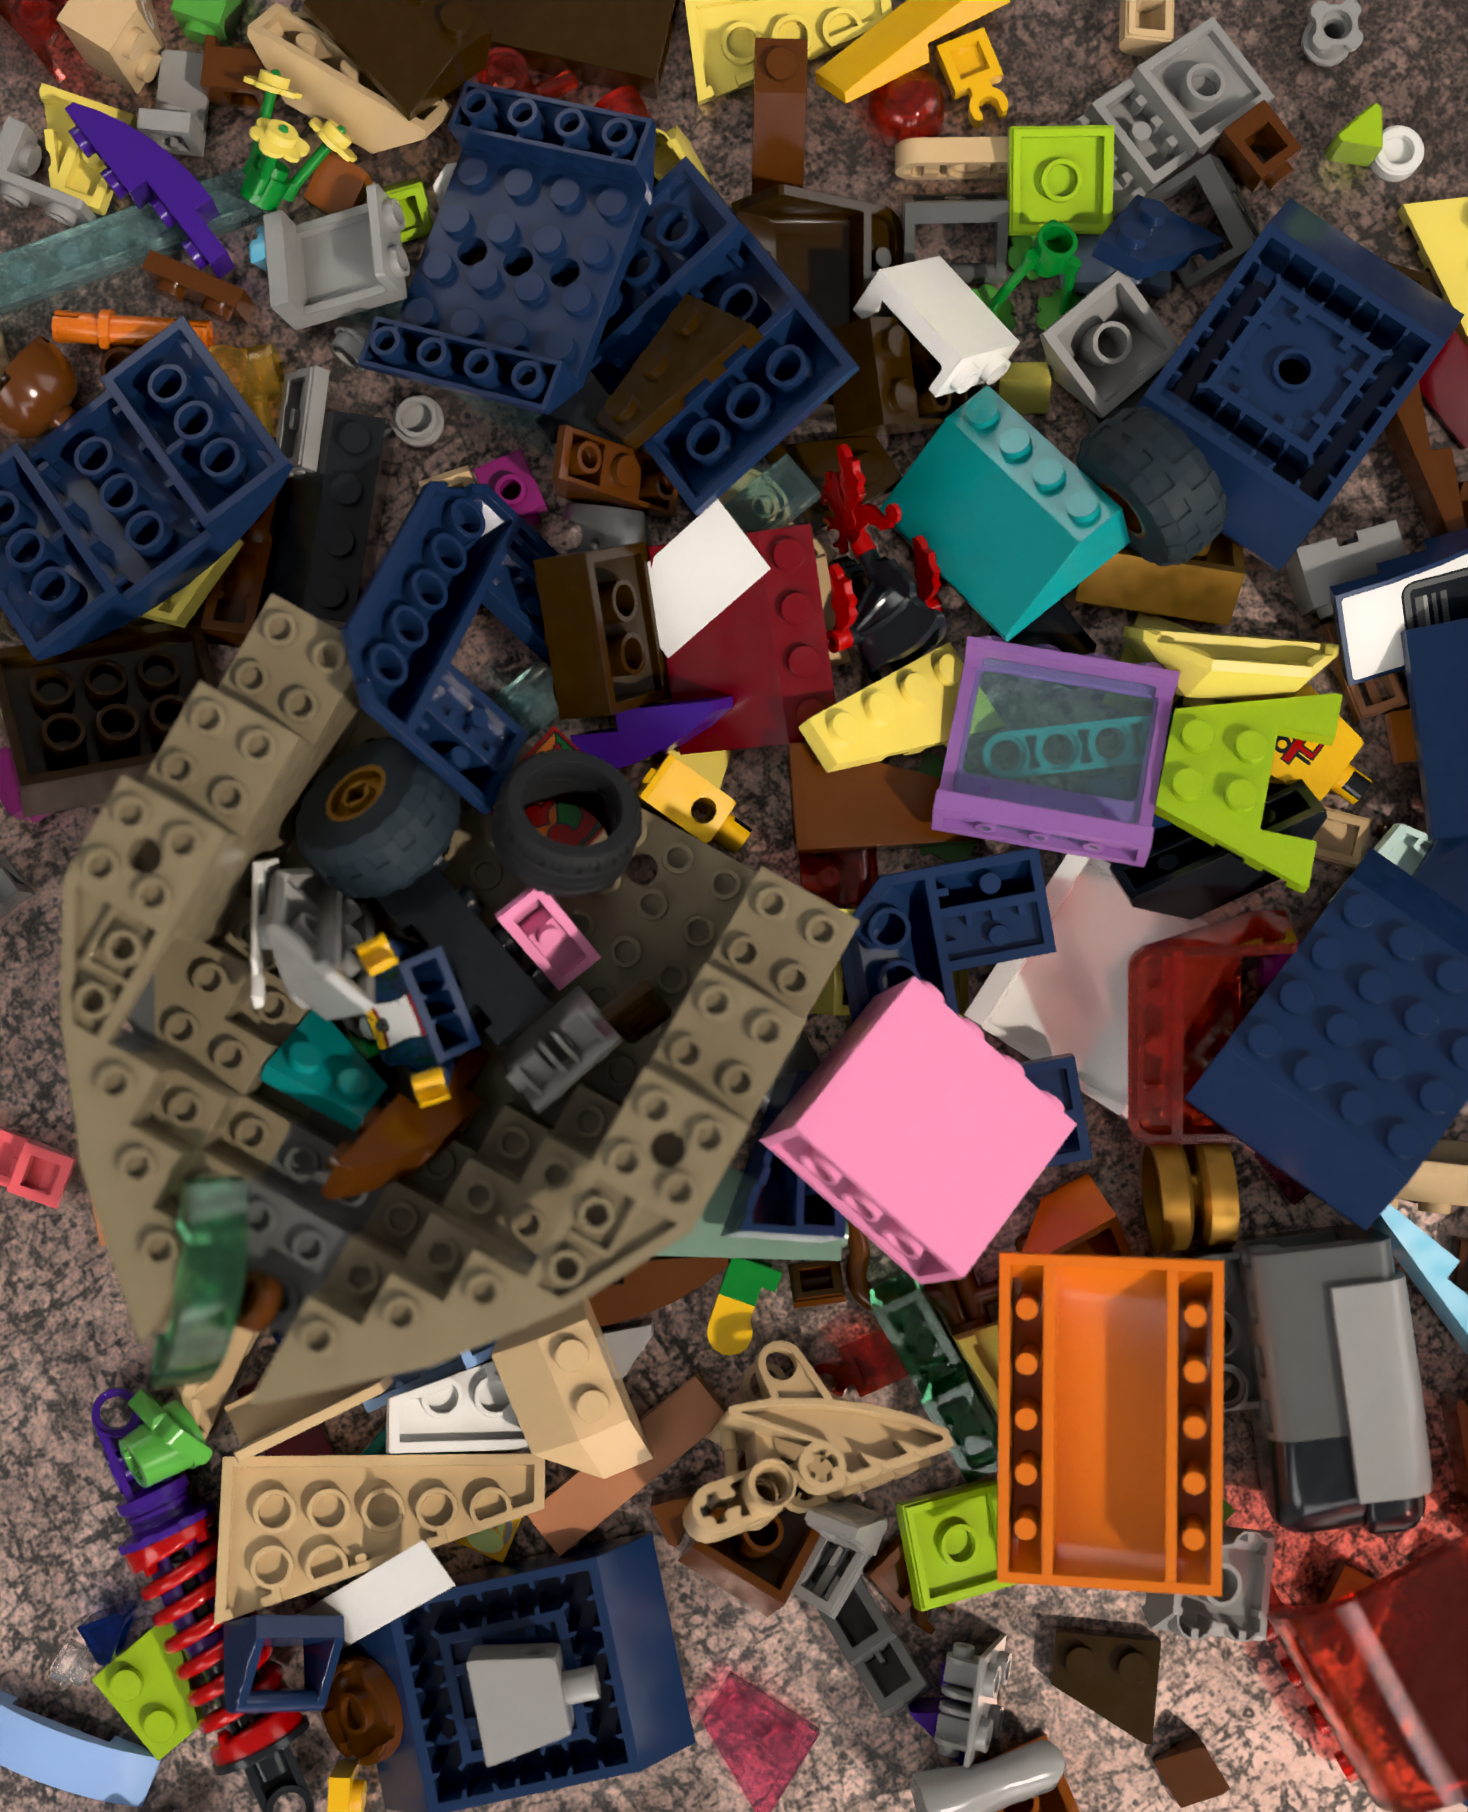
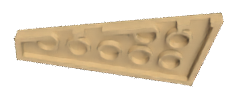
M532 1453L252 1456L238 1463L235 1456H223L214 1625L371 1571L422 1540L425 1541L430 1549L545 1509V1459L534 1456Z

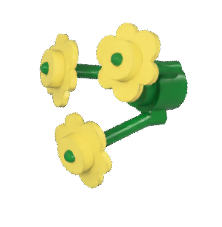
M260 69L258 77L244 76V82L265 90L259 118L249 132L253 143L248 160L242 170L246 177L239 189L240 194L250 203L264 210L275 212L278 210L282 199L293 202L301 185L332 150L337 152L347 162L351 161L354 163L357 160V156L349 148L353 140L346 133V128L338 125L331 119L324 124L321 120L314 117L308 124L323 142L291 179L287 178L290 169L278 159L283 157L291 163H297L300 157L308 155L310 147L305 140L298 137V132L292 125L278 119L271 120L277 94L302 100L303 94L289 89L291 79L281 75L278 69L271 71Z

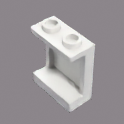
M941 256L879 269L853 308L861 319L870 316H897L941 364V372L929 387V391L935 397L952 392L961 394L972 386L985 382L987 385L993 384L1007 372L1011 365L1008 359L1020 344V341Z

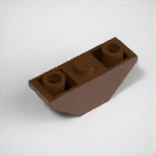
M568 425L559 426L552 474L557 496L580 504L642 511L645 515L675 517L678 491L651 455Z

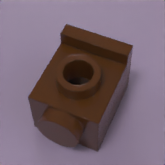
M206 35L200 86L212 106L261 110L265 90L243 81L244 76L258 77L260 69L266 70L252 44L238 42L232 44V47H223L216 36Z
M1263 100L1222 131L1213 151L1218 157L1223 156L1250 192L1254 193L1263 185L1270 192L1285 182L1295 171L1291 164L1302 147L1268 103ZM1255 153H1259L1264 158V164L1259 160Z

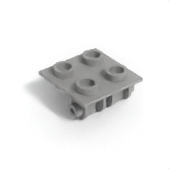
M580 985L575 987L498 1054V1057L509 1071L506 1075L507 1079L520 1093H524L538 1114L553 1101L562 1097L571 1085L594 1065L603 1061L610 1051L623 1041L619 1034L606 1022L600 1014L601 1011Z
M1001 1634L981 1656L974 1655L975 1647L973 1645L962 1642L954 1643L953 1651L947 1652L943 1681L949 1684L942 1685V1694L971 1702V1704L956 1700H941L939 1702V1709L941 1711L938 1713L934 1742L939 1744L938 1753L945 1757L957 1758L960 1751L965 1752L963 1767L969 1768L981 1752L987 1753L992 1738L998 1739L1001 1732L1004 1706L997 1705L999 1685L1006 1686L1012 1663V1654L1004 1652L1007 1638L1005 1634Z

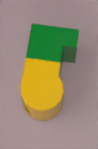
M729 1259V1266L726 1268L708 1321L707 1337L714 1350L723 1355L732 1356L740 1354L749 1346L753 1334L751 1317L761 1288L776 1292L782 1275V1267L760 1259Z

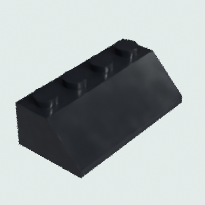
M340 411L324 413L317 472L310 473L305 471L303 475L294 474L293 477L287 478L283 484L264 606L270 595L274 594L333 628L342 630L375 570L396 437L386 418Z

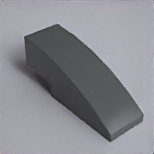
M833 1544L826 1551L805 1587L809 1591H813L838 1548V1544ZM849 1555L823 1598L826 1602L851 1562ZM862 1575L859 1577L835 1620L818 1610L848 1663L856 1669L881 1714L891 1717L933 1688L906 1642Z

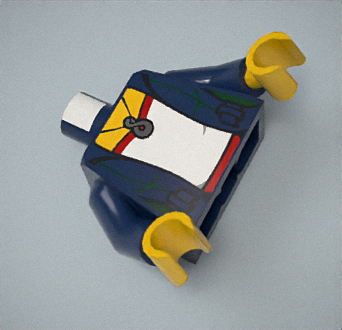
M384 933L355 946L356 952L370 977L375 975V1006L368 1013L362 1014L360 1017L359 1025L362 1034L368 1040L375 1041L381 1058L387 1065H406L410 1071L415 1073L410 1077L420 1108L450 1099L447 1087L454 1071L453 1057L481 1045V1042L442 946H437L410 958V952L403 943L387 940Z

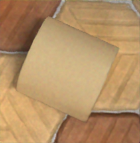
M1120 0L1119 49L1123 53L1133 56H1151L1174 42V0Z

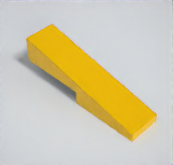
M906 0L815 71L816 84L846 104L928 63L929 42L1010 3V0Z

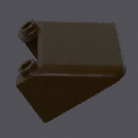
M786 184L775 185L731 203L732 210L780 265L830 329L860 320L861 318L853 308L878 270L903 264V227L897 214L887 206ZM833 394L811 414H835Z

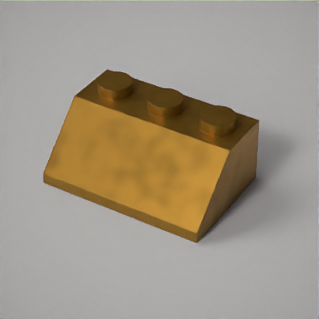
M1220 533L1203 550L1184 564L1157 566L1156 563L1146 561L1137 552L1125 546L1075 587V601L1084 602L1097 608L1115 607L1138 611L1147 616L1165 615L1189 619L1197 624L1215 623L1229 626L1245 577L1243 548Z

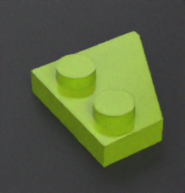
M172 1623L161 1628L156 1626L150 1628L91 1679L157 1761L162 1759L198 1728L199 1720L203 1717L201 1706L191 1707L186 1700L187 1694L193 1690L192 1678L182 1681L177 1679L175 1675L176 1667L187 1660L183 1649L174 1654H168L163 1647L164 1641L176 1634Z

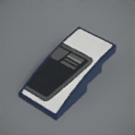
M1468 528L1422 540L1423 551L1376 563L1377 574L1329 587L1338 645H1340L1339 654L1342 674L1348 686L1405 669L1400 632L1468 618Z

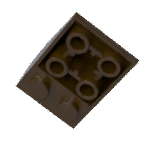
M870 316L831 329L860 368L833 393L838 436H877L939 429L950 414L983 389L982 384L972 386L961 394L952 392L935 397L929 391V387L941 372V364L898 317Z

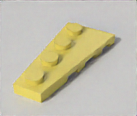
M684 0L698 106L753 84L755 38L808 39L807 62L853 43L892 12L891 0Z
M948 642L809 718L798 728L827 773L879 762L888 756L903 753L906 756L920 753L926 748L938 745L947 747L964 663L951 643ZM979 687L968 739L992 737L1005 729V726Z

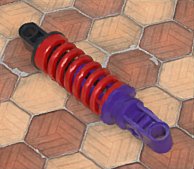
M123 1387L109 1388L96 1398L92 1407L91 1418L103 1445V1454L121 1495L124 1494L125 1499L115 1506L119 1517L127 1519L126 1523L128 1527L130 1526L132 1535L119 1545L117 1549L121 1556L124 1555L130 1572L138 1574L144 1571L146 1577L151 1576L153 1582L142 1587L140 1594L145 1601H151L160 1596L165 1608L153 1614L152 1622L157 1628L172 1623L176 1632L175 1635L164 1641V1650L168 1654H174L183 1649L187 1660L179 1664L175 1669L177 1679L184 1681L201 1672L205 1677L206 1683L191 1690L187 1694L186 1700L191 1707H198L212 1699L215 1700L218 1708L199 1720L198 1728L200 1732L207 1734L226 1726V1729L217 1732L218 1742L210 1749L214 1772L216 1775H226L244 1769L262 1812H273L276 1800L285 1793H296L303 1798L298 1812H314V1801L289 1745L309 1728L310 1722L307 1715L302 1712L230 1714L225 1708L223 1624L260 1614L255 1611L214 1625L219 1532L208 1531L216 1516L214 1502L207 1501L194 1504L193 1500L190 1499L189 1491L186 1489L190 1483L186 1473L173 1475L147 1488H143L135 1480L128 1467L125 1466L126 1463L119 1448V1440L144 1422L133 1411L130 1420L121 1427L106 1425L100 1416V1409L103 1403L112 1397H123L130 1401L135 1395L132 1391ZM183 1562L182 1564L174 1568V1565ZM263 1646L251 1690L288 1689L279 1687L284 1678L282 1665L275 1661H267L272 1654L273 1646Z

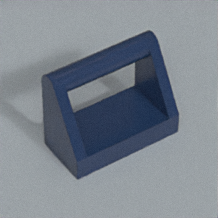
M253 1615L224 1623V1694L226 1711L230 1714L322 1711L328 1699L345 1638L344 1616ZM263 1646H303L305 1689L251 1690Z

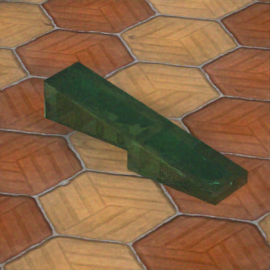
M905 1272L870 1289L869 1296L872 1312L918 1389L921 1404L932 1423L948 1429L954 1443L949 1452L967 1483L969 1484L997 1471L998 1425L925 1285H920Z

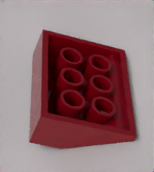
M796 523L744 531V534L771 569L672 656L667 658L664 654L672 702L733 697L734 707L711 727L687 743L679 746L680 755L804 742L806 739L798 727L809 718L836 704L811 523ZM667 544L648 546L651 568L654 556Z

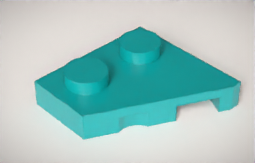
M313 1009L267 1061L260 1078L263 1082L355 1132L368 1113L376 1105H380L388 1088V1085L331 1020L326 1021Z

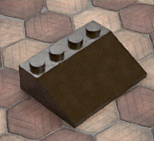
M199 617L191 618L185 628L166 623H156L115 630L90 643L40 661L32 656L26 645L0 649V718L24 818L106 803L122 774L143 781L199 681L216 690L219 686Z

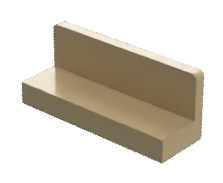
M386 1376L256 1406L249 1403L255 1392L252 1391L224 1406L242 1445L233 1454L237 1462L240 1463L385 1392L394 1380L392 1376Z

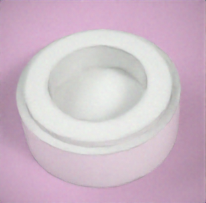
M1395 125L1384 129L1383 148L1370 165L1372 171L1379 178L1389 182H1399L1407 179L1423 160L1424 145L1422 139L1413 129L1406 126Z

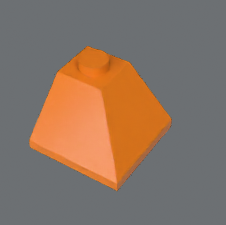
M1088 1173L1072 1182L1062 1184L1054 1192L1041 1199L1022 1252L1133 1256L1116 1214Z

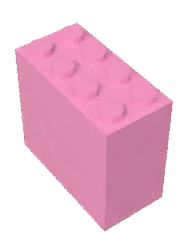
M914 976L872 998L759 1141L921 1285L964 1278L1074 1129L1076 1123L1064 1113L1065 1108L1059 1099L1049 1092L1039 1090L1024 1076V1069L1016 1060L1008 1055L999 1054L984 1040L983 1031L974 1022L967 1018L959 1017L944 1004V997L936 987L926 981L918 980Z

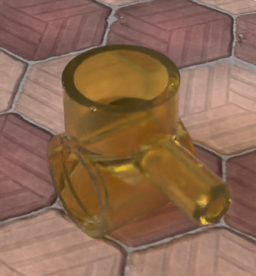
M272 342L236 349L230 345L220 344L208 348L223 371L229 368L239 369L238 377L233 384L271 437H273L274 430L268 397L282 395L284 383L283 368L276 345Z

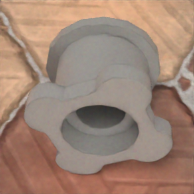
M1320 0L1313 4L1309 11L1311 22L1304 30L1301 41L1303 52L1311 62L1325 67L1338 65L1346 59L1349 52L1359 48L1364 37L1358 28V17L1362 8L1356 0H1345L1340 4H1329L1324 0Z

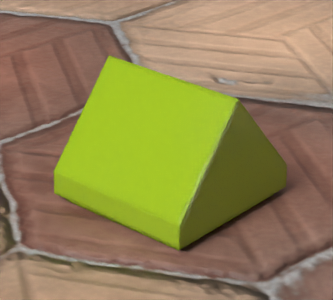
M1377 102L1375 104L1372 103L1336 134L1325 150V156L1329 161L1364 167L1371 165L1383 148L1381 106Z

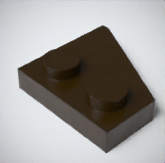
M876 436L776 445L764 456L806 523H811L812 532L815 537L827 530V524L823 522L825 517L831 516L833 519L835 518L833 510L829 509V501L827 505H822L820 496L823 493V486L826 484L825 473L840 471L836 446L846 443L850 447L853 456L860 460L861 472L866 478L864 484L866 496L863 504L872 502L896 487L902 479L901 474Z
M1053 1626L1049 1668L1051 1685L1142 1743L1152 1745L1161 1641L1158 1636Z

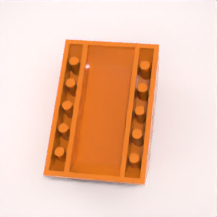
M1000 1251L997 1582L1222 1597L1223 1259Z

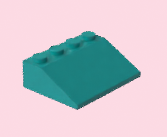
M988 385L945 419L879 508L886 515L885 508L887 505L897 503L900 506L902 512L901 520L895 523L892 528L912 548V538L922 535L927 540L928 547L935 551L936 563L941 569L940 576L1006 642L1011 640L1130 543L1122 508Z

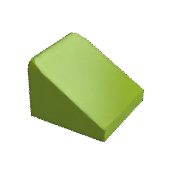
M419 176L382 186L381 188L391 199L395 198L402 208L405 218V229L400 230L401 242L430 235L434 221L422 178Z

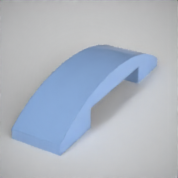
M0 1690L1 1766L35 1781L80 1796L125 1806L141 1808L144 1806L162 1759L157 1761L148 1748L116 1735L108 1742L16 1706L18 1697Z

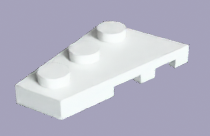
M493 1360L387 1398L386 1453L530 1450Z

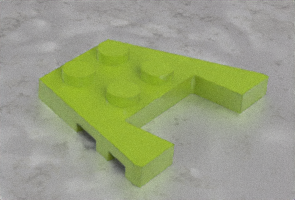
M1330 693L1175 708L1159 780L1154 814L1212 846L1216 843L1244 858L1243 863L1260 872L1264 869L1286 881L1285 886L1296 892L1305 893L1310 884L1317 841L1264 831L1260 828L1278 735L1331 746L1336 736L1343 695Z

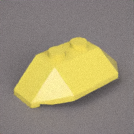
M1124 626L1123 637L1142 662H1154L1163 665L1165 669L1180 671L1175 694L1184 696L1183 705L1190 707L1215 705V699L1232 700V703L1292 697L1338 656L1340 647L1338 644L1303 639Z

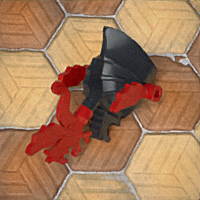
M844 443L836 446L840 471L825 473L826 484L823 486L820 500L822 505H827L829 501V509L833 510L835 515L834 519L831 516L823 519V522L827 524V532L835 529L839 531V538L832 546L834 548L838 547L839 554L843 555L849 551V541L856 560L846 555L829 561L828 569L832 589L831 605L836 617L834 628L827 631L826 635L830 652L837 653L848 648L856 650L863 664L861 667L868 674L870 680L875 683L882 679L878 668L882 665L889 663L895 672L921 658L929 649L936 646L945 637L947 629L946 618L942 613V602L936 595L941 586L939 580L941 569L936 563L935 551L928 547L927 540L922 535L912 538L915 555V578L919 584L918 594L916 593L915 583L909 577L907 570L902 568L895 558L888 559L885 556L880 558L870 534L865 529L870 524L881 531L892 528L895 523L901 520L902 512L897 503H891L886 506V515L870 502L863 504L866 496L864 488L866 478L861 472L860 460L853 456L850 447Z

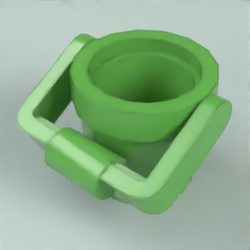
M140 1388L127 1403L144 1423L120 1439L119 1448L129 1471L143 1488H147L188 1468L194 1469L199 1465H203L212 1457V1450L206 1445L197 1423L190 1412L178 1400H172L164 1404Z

